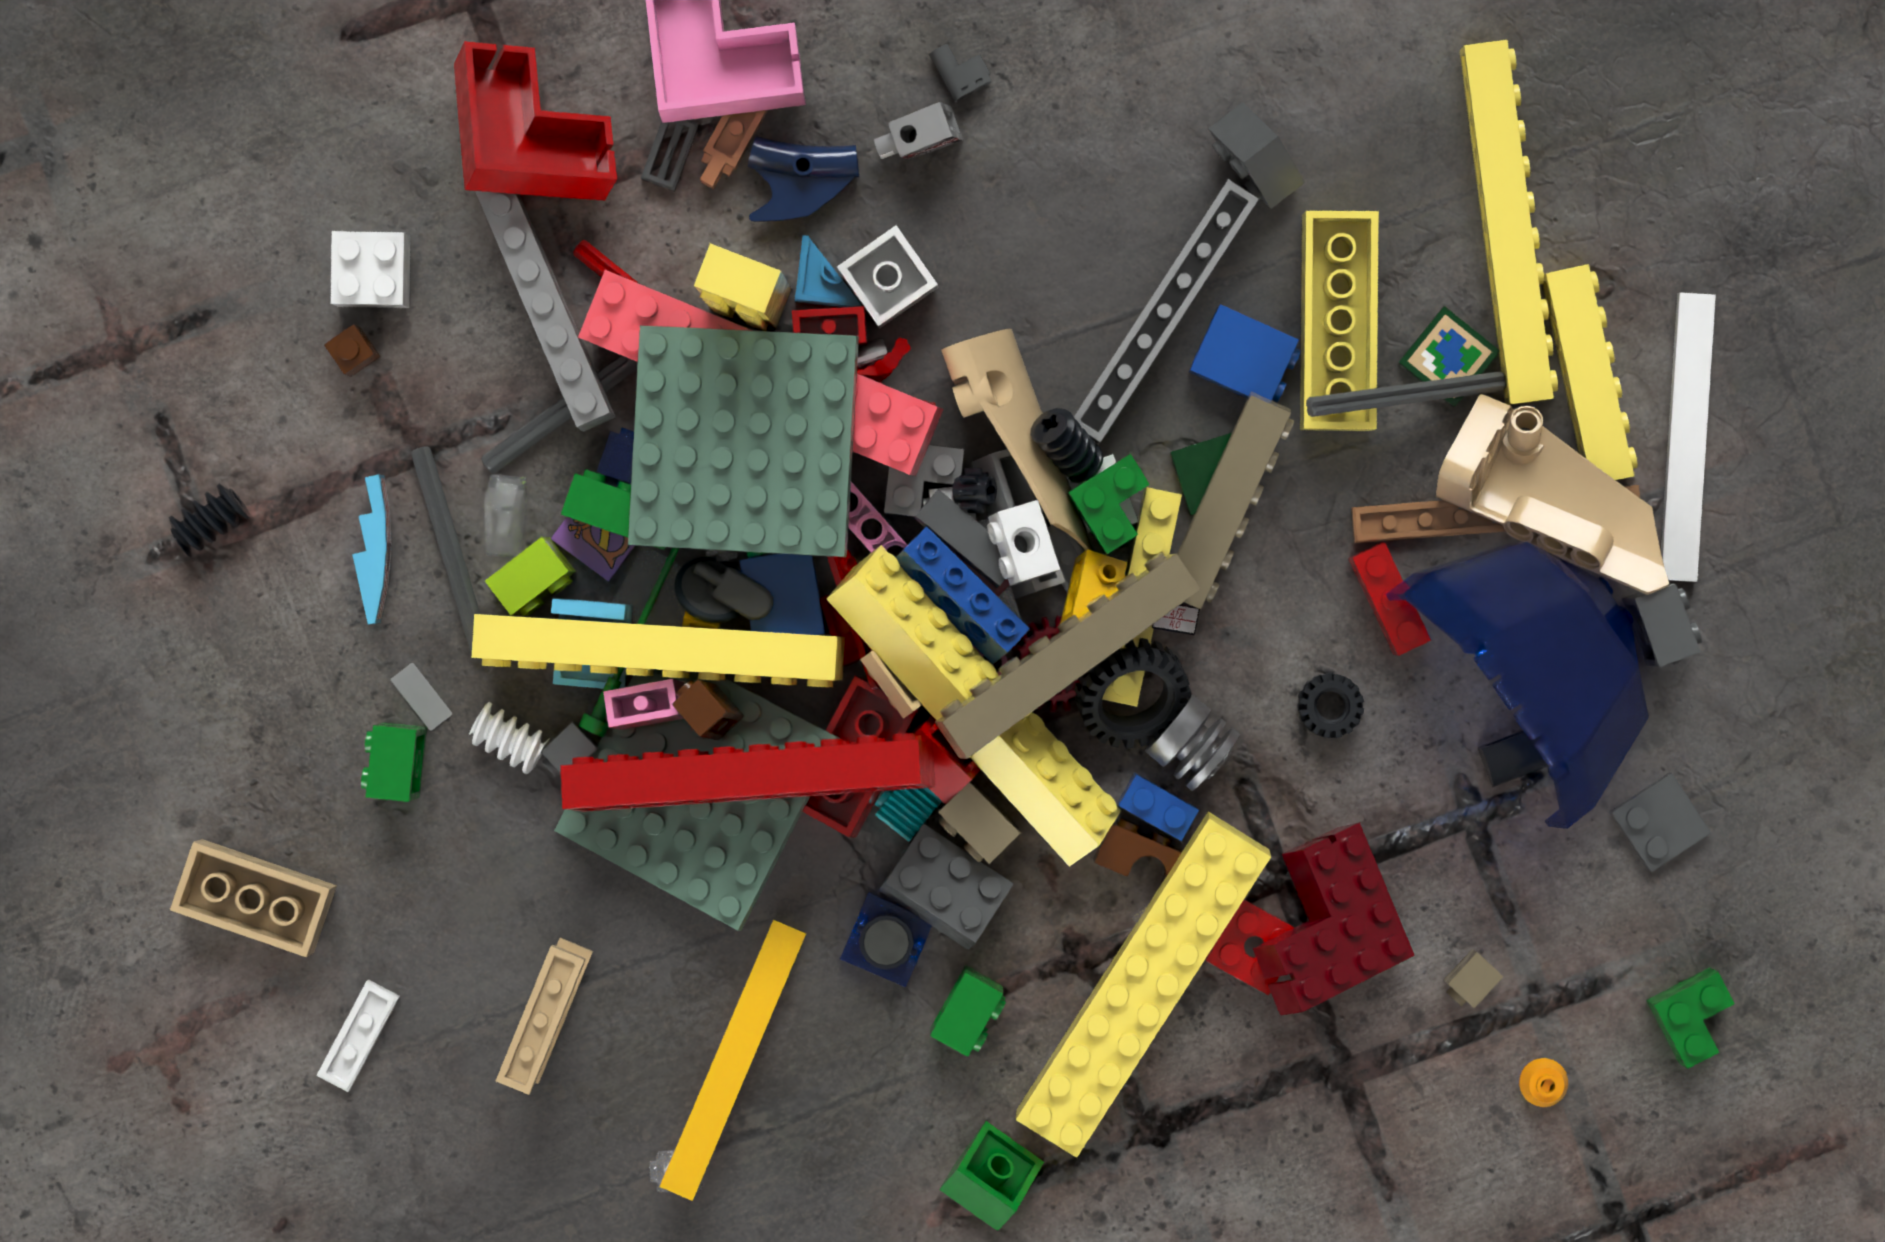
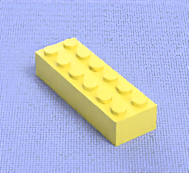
M1305 211L1302 214L1300 430L1373 431L1377 429V408L1311 417L1307 413L1306 400L1309 397L1377 388L1379 211Z
M711 243L694 284V287L701 293L700 298L708 304L707 306L712 311L729 318H733L734 313H737L747 325L762 331H766L768 326L777 328L792 289L780 270Z

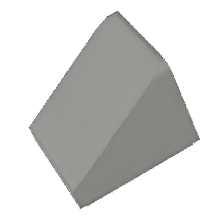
M877 339L868 342L867 345L858 346L857 369L867 368L884 358L887 350L883 339Z

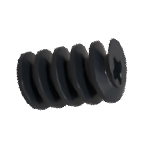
M1055 408L1044 412L1034 421L1030 433L1032 439L1038 443L1041 450L1045 451L1046 456L1052 460L1060 472L1069 477L1072 483L1087 481L1101 469L1103 452L1086 430L1081 427L1071 412L1066 409Z
M219 483L217 485L219 493L217 498L207 491L205 493L207 501L205 506L195 499L193 501L195 509L193 514L183 507L181 509L183 516L181 522L172 515L169 517L170 530L174 538L190 558L193 556L191 546L198 551L205 548L203 538L210 543L216 541L215 530L222 535L228 533L226 521L232 526L237 527L240 525L238 513L246 519L251 517L245 504L231 488L228 490Z

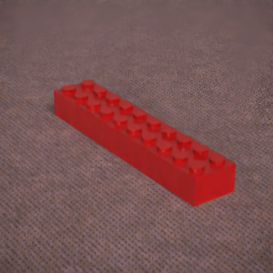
M906 733L892 735L893 741L886 742V738H878V736L856 737L857 744H850V741H842V739L820 740L821 747H815L814 743H806V741L785 742V749L780 750L779 746H771V744L749 745V752H744L742 748L715 747L711 755H709V751L685 749L678 750V757H674V754H664V752L642 753V760H639V756H629V754L608 755L607 762H604V759H594V757L572 758V765H560L562 809L589 812L935 787L933 743L922 741V736Z

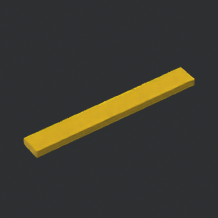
M773 920L659 1187L693 1201L806 933Z

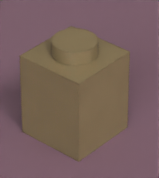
M1472 949L1445 977L1444 981L1450 986L1446 993L1461 1007L1467 1002L1475 1008L1503 976L1478 952Z

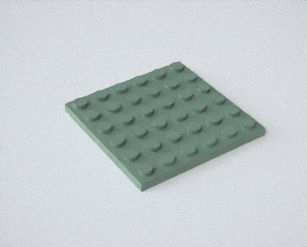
M640 325L628 545L847 557L859 337L851 335Z
M654 669L653 676L633 675L628 687L668 679L684 682V684L691 680L696 682L698 680V672H690L689 678L662 677V670ZM725 677V680L702 681L716 684L744 717L719 741L700 737L685 719H679L624 730L609 728L605 737L601 738L598 744L599 748L592 757L594 759H604V762H607L608 755L617 754L639 756V760H642V753L664 752V754H674V757H678V750L685 749L709 751V755H711L715 747L742 748L744 752H749V745L771 744V746H779L780 750L785 749V742L806 741V743H814L815 747H821L820 740L840 738ZM810 796L589 812L564 810L554 831L735 930L742 931Z

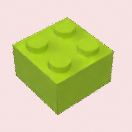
M541 537L486 579L485 583L511 616L522 614L524 617L531 615L545 604L541 598L549 592L552 595L554 593L558 594L573 582L570 576L576 570L550 537Z

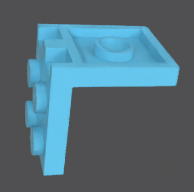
M565 598L552 599L551 613L559 614L558 619L627 624L632 622L633 605ZM582 665V671L554 670L553 684L603 689L608 677H613L614 673H591L590 665ZM624 668L619 679L622 682L620 688L626 687V668Z

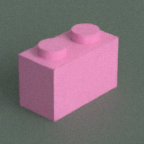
M668 679L603 691L608 727L624 730L684 719L672 705L679 698L676 694L685 685L684 682Z

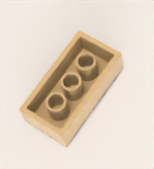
M200 839L192 844L170 911L308 957L315 952L337 885Z

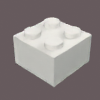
M897 225L837 266L838 271L879 329L938 288V284Z
M332 231L331 304L337 307L409 308L410 236L404 232Z

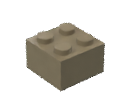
M972 780L947 804L943 803L938 809V813L941 815L938 822L953 837L959 833L967 841L964 844V848L977 862L984 858L990 864L1020 834L1019 827Z

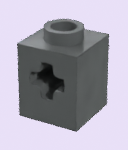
M576 721L572 722L541 751L546 757L542 761L543 764L556 777L561 774L560 765H572V758L590 757L599 748L598 744L583 728L578 726L579 724Z

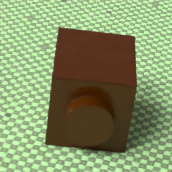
M354 324L324 344L343 374L350 377L381 357L361 327Z

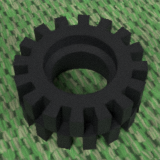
M1334 673L1317 675L1312 680L1307 681L1304 685L1305 687L1299 693V703H1297L1299 717L1305 724V727L1316 735L1325 738H1339L1342 735L1351 733L1353 728L1359 725L1361 715L1364 714V699L1359 691V687L1351 679ZM1330 691L1338 693L1344 700L1343 713L1338 718L1332 720L1323 718L1317 710L1319 697Z

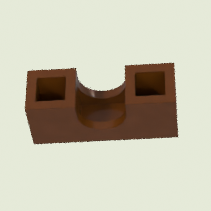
M1119 818L1118 823H1113L1098 846L1093 858L1094 863L1128 877L1136 860L1144 856L1156 857L1164 865V875L1159 885L1160 887L1183 850L1171 846V838L1154 831L1151 837L1137 832L1139 825Z

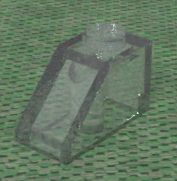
M490 475L484 502L486 555L515 558L523 552L527 511V477Z

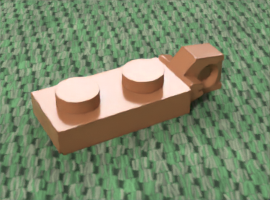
M768 110L723 115L703 150L704 156L701 162L707 164V167L700 178L701 183L715 189L723 173L729 177L731 176L734 169H737Z

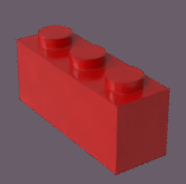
M1379 543L1349 557L1348 560L1393 655L1400 656L1431 641L1386 543Z

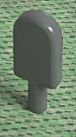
M703 561L697 564L694 573L716 586L712 594L714 599L750 620H760L771 612L773 597L765 586L734 567H728L724 574Z

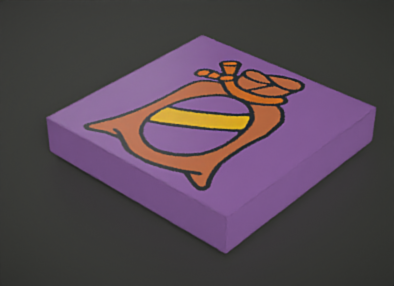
M566 517L551 538V540L607 581L611 580L636 546L628 545L627 537Z

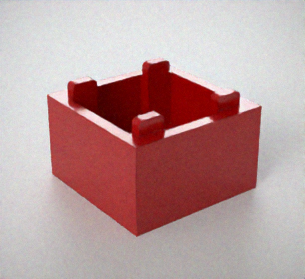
M929 714L918 724L912 733L915 736H922V741L933 743L935 787L929 789L944 804H947L975 777L980 768L970 757L968 759L958 757L935 724L937 720Z

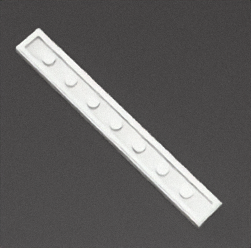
M1677 293L1661 555L1667 578L1674 581L1697 582L1716 298V295Z

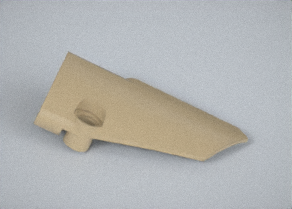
M1012 329L988 333L942 349L941 351L954 385H956L952 389L963 418L981 411L986 413L1024 475L1036 499L1039 501L1050 524L1074 538L1085 551L1087 549L1092 550L1079 511L1068 495L1071 489L1066 476L1060 472L1059 468L1053 464L1052 460L1046 456L1045 451L1040 449L1038 443L1034 442L1030 435L1034 421L1043 412L1037 401Z
M1480 394L1443 461L1438 476L1436 497L1503 525L1506 533L1519 541L1646 595L1669 587L1652 506L1604 473L1542 426L1543 417L1539 410L1530 406H1521L1514 410L1512 406ZM1520 428H1529L1530 431H1524Z

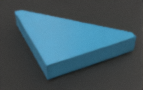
M803 235L795 302L840 308L860 307L861 303L809 236Z

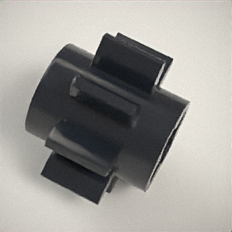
M965 468V476L957 477L953 483L952 493L955 503L961 504V509H967V513H984V506H990L996 499L997 486L994 478L988 477L989 473L983 472L982 468Z

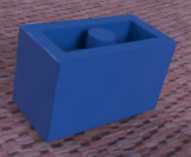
M1135 772L1117 802L1121 808L1180 841L1183 840L1199 812L1197 807Z

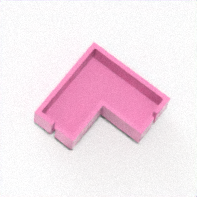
M646 0L657 104L662 123L806 105L795 23L724 31L721 0Z

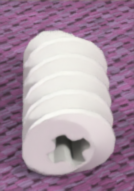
M488 702L478 715L469 735L473 733L472 744L478 746L486 740L485 752L491 753L499 747L498 759L503 760L511 754L510 766L516 767L524 761L522 771L528 774L538 763L542 756L541 751L547 746L550 738L545 743H541V730L529 736L530 724L528 723L517 729L516 716L504 722L505 710L500 709L494 715L490 714L492 703Z

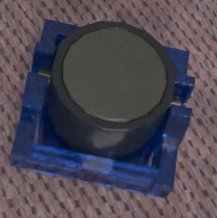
M868 892L840 959L906 987L932 926L906 908Z

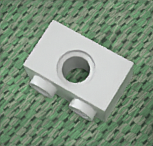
M1038 500L999 511L988 517L990 522L987 525L988 534L992 543L997 544L1001 556L999 558V568L1002 576L1008 579L1010 586L1060 570ZM1016 535L1025 539L1027 543L1025 553L1018 551L1015 547L1014 539Z

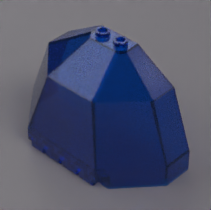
M1529 542L1509 543L1413 573L1386 594L1387 598L1390 601L1406 600L1455 641L1464 653L1475 655L1474 661L1488 680L1493 679L1498 674L1501 676L1500 679L1493 683L1492 687L1509 710L1514 709L1519 704L1522 706V708L1514 713L1513 717L1530 740L1535 739L1540 734L1543 736L1534 744V747L1549 767L1548 773L1554 781L1559 810L1547 818L1545 823L1548 827L1568 829L1596 806L1649 718L1632 628V616L1624 607L1617 604L1612 597L1613 589L1604 578H1596L1594 575Z

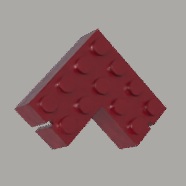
M1360 822L1337 827L1312 839L1313 841L1301 844L1282 854L1309 921L1252 948L1265 979L1288 974L1292 979L1273 982L1268 985L1280 1015L1302 1013L1415 956Z

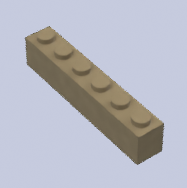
M1250 392L1177 552V555L1201 589L1184 602L1200 610L1205 601L1212 602L1219 587V583L1214 581L1219 569L1226 571L1233 557L1234 551L1230 550L1229 547L1234 536L1241 538L1248 524L1249 518L1244 517L1249 504L1256 506L1264 489V486L1259 484L1264 471L1271 473L1278 459L1279 453L1274 451L1279 438L1286 440L1294 424V420L1289 418L1291 414L1290 408L1254 392Z

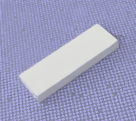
M367 980L316 1076L349 1092L400 996Z

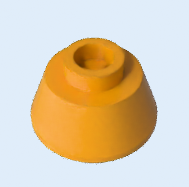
M1535 1059L1529 1062L1520 1074V1091L1524 1098L1535 1106H1553L1561 1101L1567 1092V1073L1558 1062L1552 1059Z

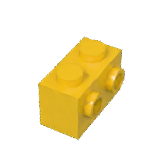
M1089 549L1076 557L1061 623L1073 615H1076L1079 619L1089 611L1086 606L1102 594H1105L1108 598L1118 591L1115 585L1127 576L1125 575L1127 562Z

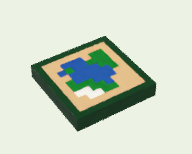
M1443 306L1398 363L1421 382L1482 374L1500 350ZM1464 396L1443 400L1454 408Z

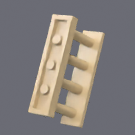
M559 938L557 946L551 945L496 1082L528 1095L532 1092L534 1084L540 1083L592 956V950L563 938Z

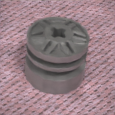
M1192 694L1190 698H1187L1188 703L1175 720L1172 719L1170 726L1166 730L1162 728L1160 730L1161 736L1156 741L1153 738L1145 749V752L1163 767L1177 757L1181 761L1174 772V776L1177 779H1180L1191 769L1193 772L1184 784L1191 791L1196 789L1205 780L1210 779L1230 756L1232 748L1240 736L1235 729L1231 728L1220 739L1218 735L1226 724L1223 719L1216 721L1211 727L1207 728L1204 723L1211 709Z

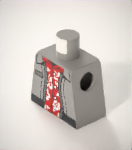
M942 102L935 103L889 122L891 133L874 139L881 159L899 153L901 158L912 159L963 141L952 107ZM916 129V139L910 142L909 134L912 130Z

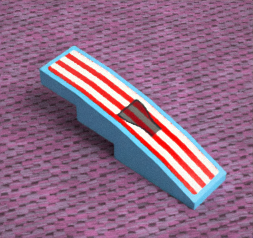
M380 474L365 477L372 513L360 515L359 521L366 551L352 554L368 624L381 623L389 585L392 550L389 501L385 476Z

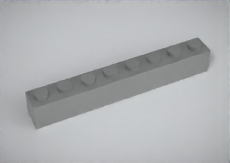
M1229 179L1074 416L1081 427L1098 444L1110 429L1258 201L1257 197Z
M475 191L576 427L584 432L616 418L584 342L581 338H578V328L520 194Z

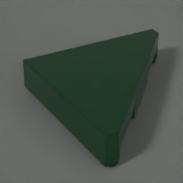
M1232 433L1170 452L1189 515L1196 513Z

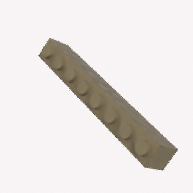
M1162 552L1157 554L1144 564L1147 570L1137 577L1132 573L1115 585L1118 591L1107 598L1105 594H1102L1086 606L1089 611L1078 619L1076 615H1073L1057 627L1060 631L1050 640L1047 636H1044L1028 647L1031 653L1025 658L1019 660L1015 657L999 668L1002 673L991 682L986 678L969 690L972 696L962 703L957 699L945 706L940 711L943 717L938 719L935 724L958 757L968 759L1200 591V587L1177 553L1166 556Z

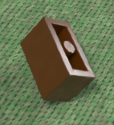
M699 679L696 682L691 680L682 686L676 694L679 698L672 703L673 707L700 737L717 741L744 717L716 684Z

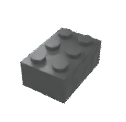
M923 824L879 891L969 950L977 942L1014 883L982 862H977L970 854Z

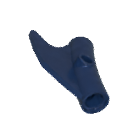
M756 136L750 152L748 167L753 168L767 181L772 189V198L767 204L749 215V219L752 222L785 221L812 215L839 194L855 177H859L856 145L809 146L785 143ZM801 162H808L810 168L805 172H801L798 170V165Z

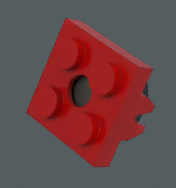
M1244 899L1205 961L1269 996L1271 992L1268 985L1277 982L1279 976L1264 978L1252 948L1295 927Z

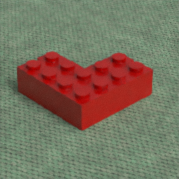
M464 41L454 62L464 190L605 201L617 181L615 153L610 151L614 145L611 116L542 111L540 107L535 48L503 45L492 70H490L488 67L497 51L496 44Z

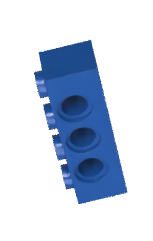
M927 526L896 556L904 571L921 585L924 593L932 602L946 613L951 623L962 634L967 636L971 643L992 664L1008 653L1030 629Z

